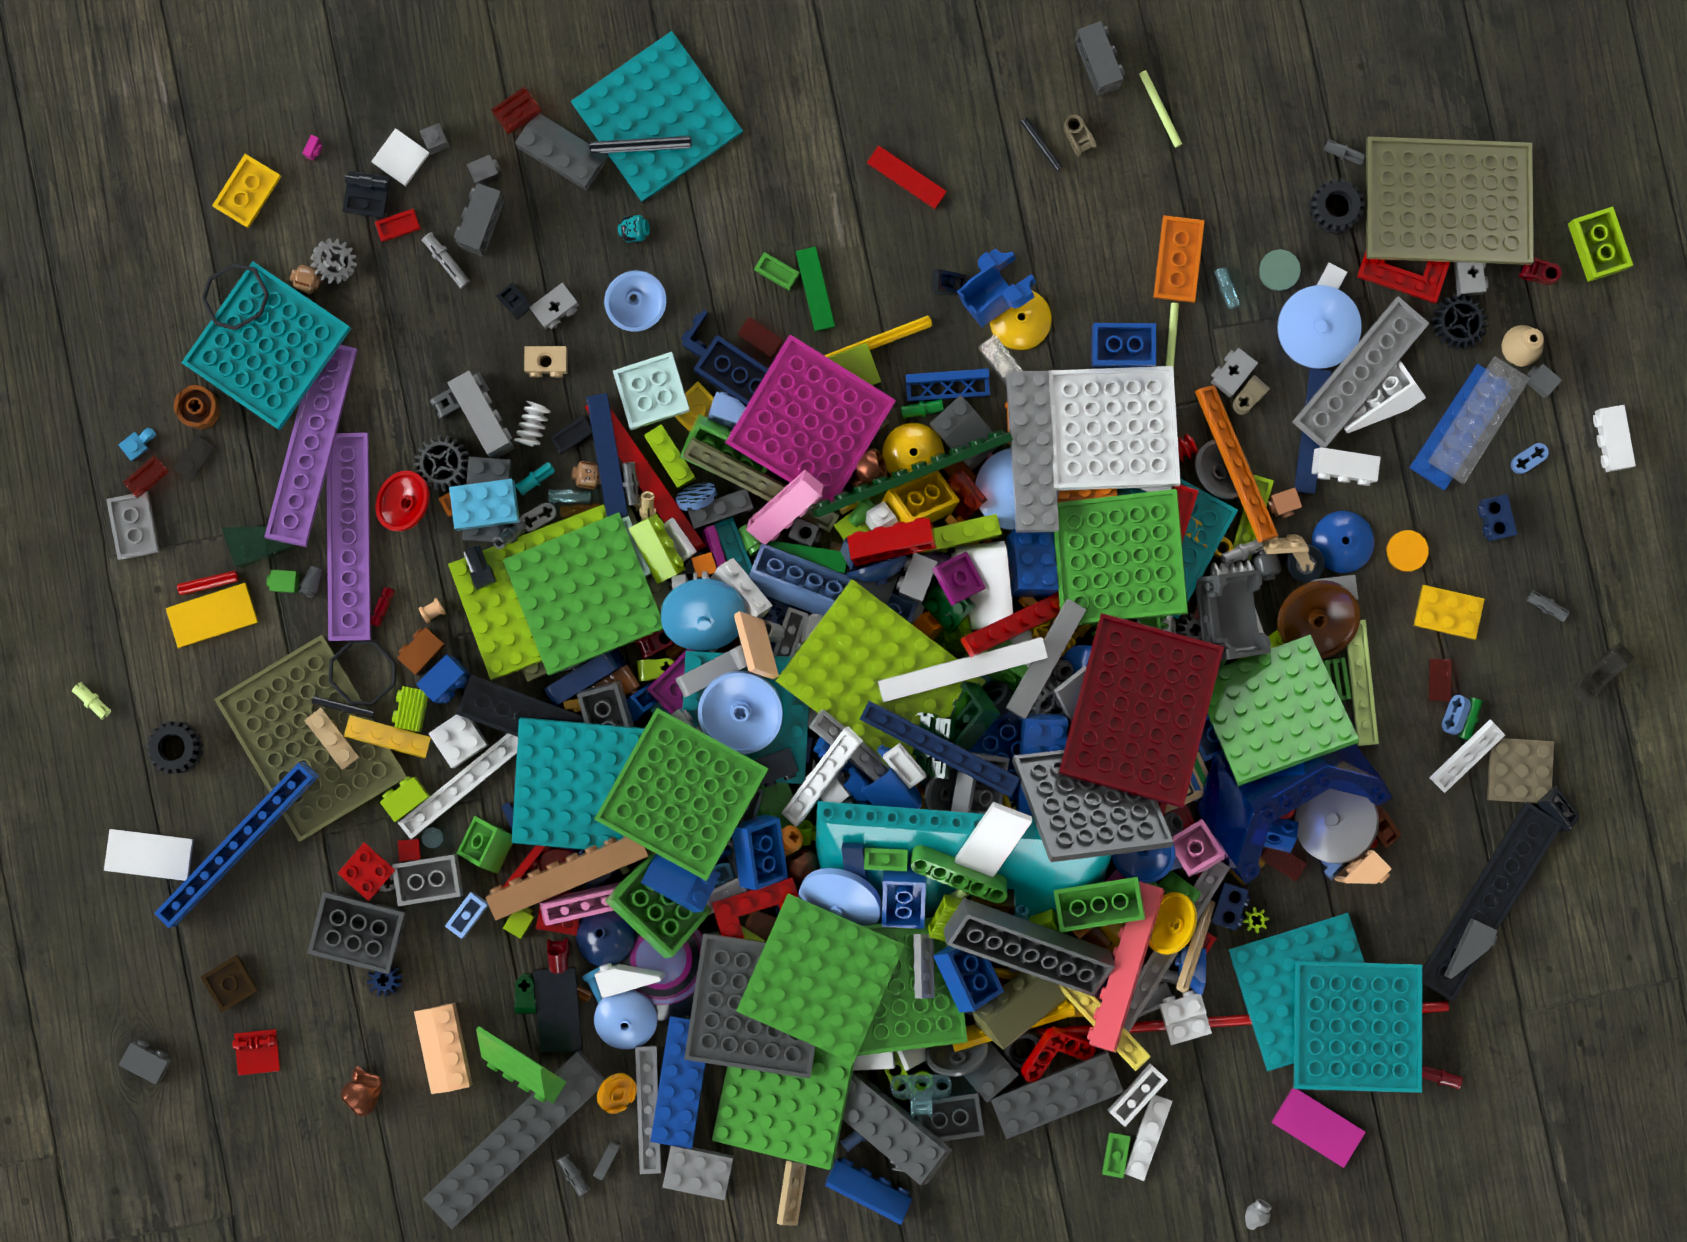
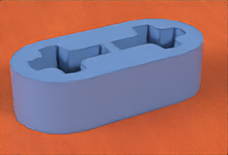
M1542 443L1530 446L1512 459V470L1517 474L1529 471L1548 457V448ZM1534 448L1537 450L1542 449L1541 458L1536 456L1532 459L1531 455L1536 452ZM1527 458L1528 462L1523 465L1525 469L1522 467L1517 468L1518 459L1523 461Z
M1456 695L1450 700L1442 721V728L1445 732L1457 735L1462 731L1471 708V702L1468 698Z

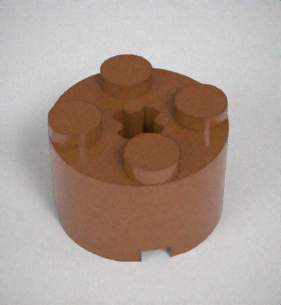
M190 385L175 397V414L183 424L193 429L212 427L219 418L221 410L219 399L205 387ZM201 405L200 409L194 410V406Z

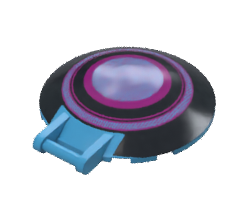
M709 915L673 957L664 958L636 932V940L631 953L625 960L619 963L665 973V977L659 982L632 989L642 993L653 1003L658 1021L669 1020L670 1016L684 1017L691 1014L703 933L721 935L718 927ZM599 967L582 976L583 980L587 981L598 1004L602 1000V996L594 974L600 970Z

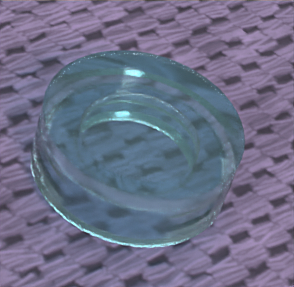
M428 828L422 834V842L428 848H437L443 842V833L438 828Z

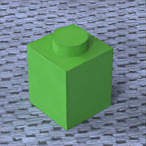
M271 570V574L267 576V587L272 592L298 593L300 573L296 571Z

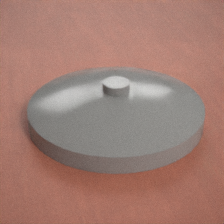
M1342 779L1326 780L1313 786L1302 797L1295 815V821L1299 822L1297 836L1302 846L1315 858L1328 863H1347L1362 856L1373 844L1379 828L1378 810L1369 793L1361 786Z

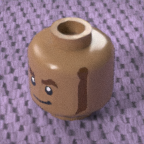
M299 265L297 270H292L290 281L293 282V288L296 291L312 294L314 291L319 290L322 275H315L316 268Z
M580 461L577 467H573L572 479H575L577 487L593 490L597 485H601L598 463Z

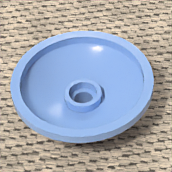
M638 270L628 271L616 277L607 288L604 299L605 310L610 320L619 328L626 331H642L656 324L662 317L666 308V293L660 281L652 274ZM636 294V298L631 300L630 296Z
M629 990L602 998L595 1010L594 1025L600 1038L608 1045L618 1049H634L645 1044L653 1036L657 1026V1013L653 1003L645 995L635 990ZM627 1023L629 1026L622 1027L621 1024Z

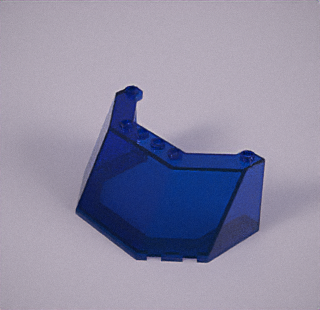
M1356 744L1240 786L1236 782L1223 750H1220L1213 755L1211 770L1207 775L1197 812L1225 853L1224 862L1246 884L1255 879L1260 873L1258 862L1270 824L1328 789L1366 797L1376 805L1385 803L1392 796L1383 779Z

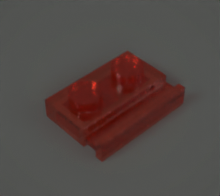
M525 86L491 109L508 135L542 112Z

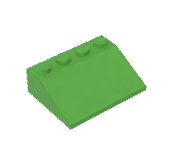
M651 853L614 889L605 902L664 958H670L677 953L710 914L712 909L706 904L702 912L694 913L642 884L641 881L655 855Z
M478 1026L476 1029L481 1057L488 1062L486 1066L495 1072L500 1069L504 1072L502 1076L511 1082L514 1079L520 1082L518 1087L527 1093L532 1090L535 1092L533 1097L545 1103L547 1100L554 1103L567 1082Z

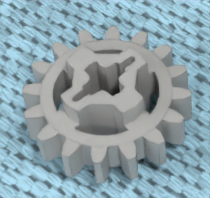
M329 238L326 244L321 241L318 247L314 248V254L310 257L314 261L311 267L317 268L315 275L320 273L322 275L321 280L328 278V283L330 284L333 279L337 284L342 279L347 281L357 263L353 262L356 255L350 254L353 249H346V242L341 245L339 244V239L332 243Z

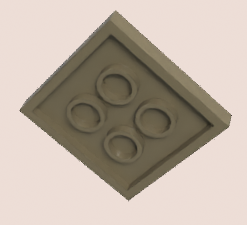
M1502 738L1489 750L1487 800L1538 803L1552 789L1554 741Z

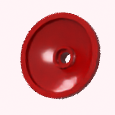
M400 471L390 476L381 486L376 498L375 509L380 523L385 528L396 532L406 531L414 527L427 510L429 504L428 485L422 476L412 471Z

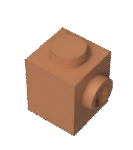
M1296 488L1269 497L1268 507L1270 512L1275 514V517L1281 515L1283 519L1294 515V510L1302 507Z

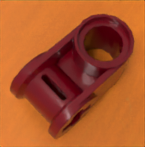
M1534 257V263L1532 265H1524L1518 277L1527 281L1552 285L1561 277L1562 271L1557 264ZM1546 270H1552L1555 274V278H1548L1546 276Z
M664 629L634 641L635 644H638L642 653V660L650 658L675 644L672 640L668 644L661 642L660 638L665 633Z
M569 938L560 941L547 939V957L550 972L557 974L565 972L568 969V959L570 956Z

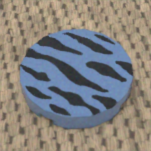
M697 483L680 491L677 494L676 501L679 508L684 511H688L687 508L698 510L711 504L714 501V496L717 497V491L712 483Z

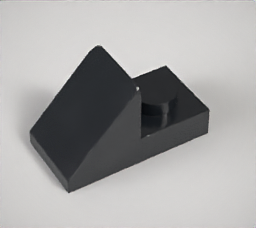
M941 269L932 270V291H934L935 295H958L957 290L966 284V274Z
M512 283L496 295L499 301L517 320L530 310V302Z

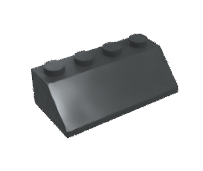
M540 113L525 126L515 142L518 149L588 191L609 158L605 153H590L589 143Z

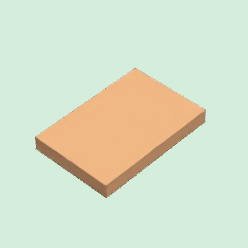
M741 611L735 613L734 618L748 671L770 679L777 678L779 674L764 620Z

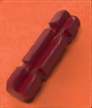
M384 587L382 591L383 596L379 598L373 611L375 613L370 618V623L374 626L379 627L383 621L382 616H385L391 603L390 599L395 594V590L389 587Z

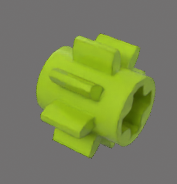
M803 820L804 822L797 826L803 836L802 846H807L811 844L812 840L816 841V826H813L812 822L808 820Z
M1252 907L1251 913L1244 912L1247 918L1243 920V923L1249 925L1246 929L1247 931H1250L1253 927L1255 932L1259 933V928H1267L1264 923L1269 918L1263 916L1264 909L1258 913L1256 908ZM1259 915L1258 920L1260 921V923H1254L1252 925L1253 920L1251 919V917H1257Z

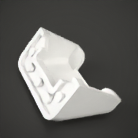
M1005 541L955 547V552L951 553L952 558L967 551L986 589L969 597L976 607L959 625L963 626V630H979L1013 614Z

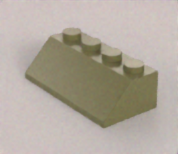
M1021 971L1002 987L1004 992L972 1012L975 1026L1004 1050L1066 1000L1056 983Z

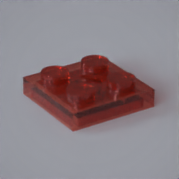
M961 468L946 481L960 500L955 509L965 520L972 516L988 500Z

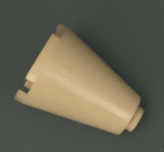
M1527 325L1515 326L1505 334L1502 340V353L1506 360L1516 366H1529L1535 363L1542 355L1544 347L1543 334L1538 329Z

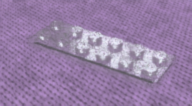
M1494 356L1428 460V463L1464 484L1530 378Z

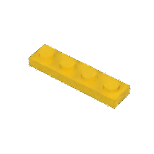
M352 715L348 718L344 737L421 758L426 757L431 737Z

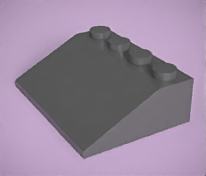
M328 890L324 891L307 954L389 974L403 933L408 911Z

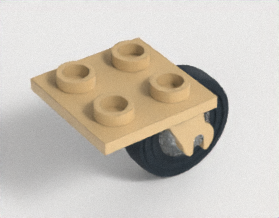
M1290 534L1286 538L1276 537L1262 542L1266 554L1289 553L1286 562L1287 569L1296 580L1302 582L1313 581L1323 572L1325 565L1323 554L1317 547L1306 544L1302 536Z

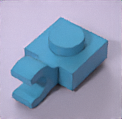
M148 427L140 436L137 432H134L118 445L130 461H134L149 449L146 443L157 434L152 428Z

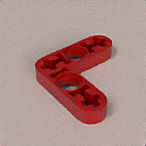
M1051 1027L1045 1031L1021 1068V1073L1028 1082H1035L1041 1078L1058 1051L1086 1060L1094 1055L1095 1047L1089 1044L1090 1040L1058 1027ZM1074 1040L1071 1046L1065 1047L1068 1041ZM1047 1051L1043 1058H1039L1042 1052Z

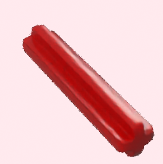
M230 571L180 583L177 585L179 595H185L238 582L239 576L237 571Z

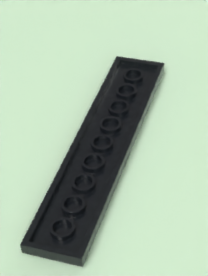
M1529 802L1524 803L1423 966V984L1453 1002L1480 959V957L1452 979L1444 976L1470 919L1498 930L1563 825L1562 823Z

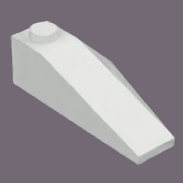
M1400 359L1343 426L1347 433L1409 410L1426 398Z

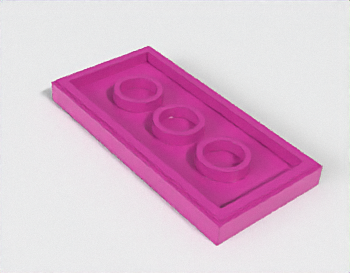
M1293 1087L1272 1120L1273 1124L1343 1168L1366 1133L1300 1090L1293 1089Z

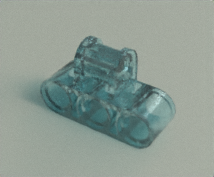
M941 1074L899 1075L891 1080L890 1089L893 1097L897 1099H911V1117H915V1115H928L932 1117V1098H946L949 1096L952 1090V1082L948 1076ZM944 1082L948 1085V1088L942 1091L936 1086L938 1083ZM902 1083L906 1088L903 1091H897L894 1086ZM918 1083H924L927 1088L924 1091H919L915 1086Z

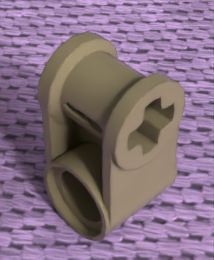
M1070 115L1065 121L1063 129L1075 154L1079 157L1082 152L1090 148L1094 149L1097 145L1083 119L1078 115ZM1070 121L1077 122L1079 129H1070L1068 123Z
M1254 375L1232 403L1234 412L1239 415L1248 413L1270 388ZM1243 400L1247 402L1245 406H1239L1240 402H1242Z

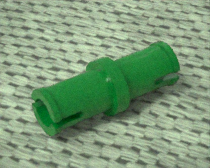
M942 399L929 402L919 401L918 404L901 406L903 419L916 416L926 417L927 414L944 411Z
M1470 697V711L1464 727L1458 736L1467 740L1472 737L1476 723H1479L1480 719H1478L1483 703V700Z

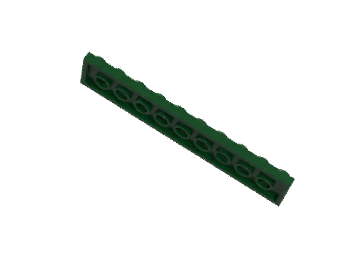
M1003 430L994 431L987 434L988 438L985 440L984 438L974 439L968 442L969 446L967 447L960 445L949 449L950 453L947 455L939 453L931 456V461L927 463L926 461L916 462L911 465L912 469L902 468L892 472V477L881 476L872 480L873 484L869 486L865 483L853 488L854 492L844 491L834 495L835 499L831 501L823 499L816 503L814 508H811L814 517L824 516L1010 442L1013 438L1010 432H1004Z

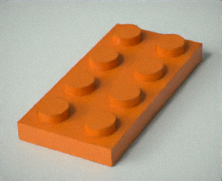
M1163 215L1153 298L1195 303L1204 220Z

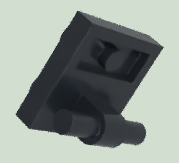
M349 171L348 175H345L344 180L347 185L342 212L384 219L391 178Z

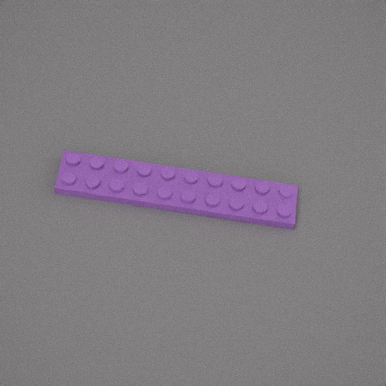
M340 345L299 404L265 532V538L307 547L358 352L357 348Z
M336 433L326 471L328 641L371 640L369 433Z

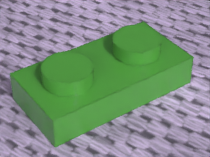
M865 848L864 870L907 872L908 850Z
M1172 870L1168 872L1158 885L1164 889L1165 893H1182L1189 897L1193 903L1202 894Z
M1109 1132L1102 1170L1103 1175L1124 1177L1131 1136Z

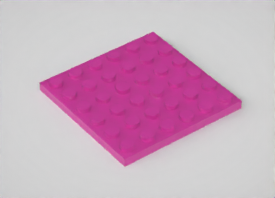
M789 335L725 443L788 482H792L799 474L806 470L823 485V496L820 501L823 499L831 501L835 499L834 495L842 492L857 467V463L866 452L896 400L802 341Z

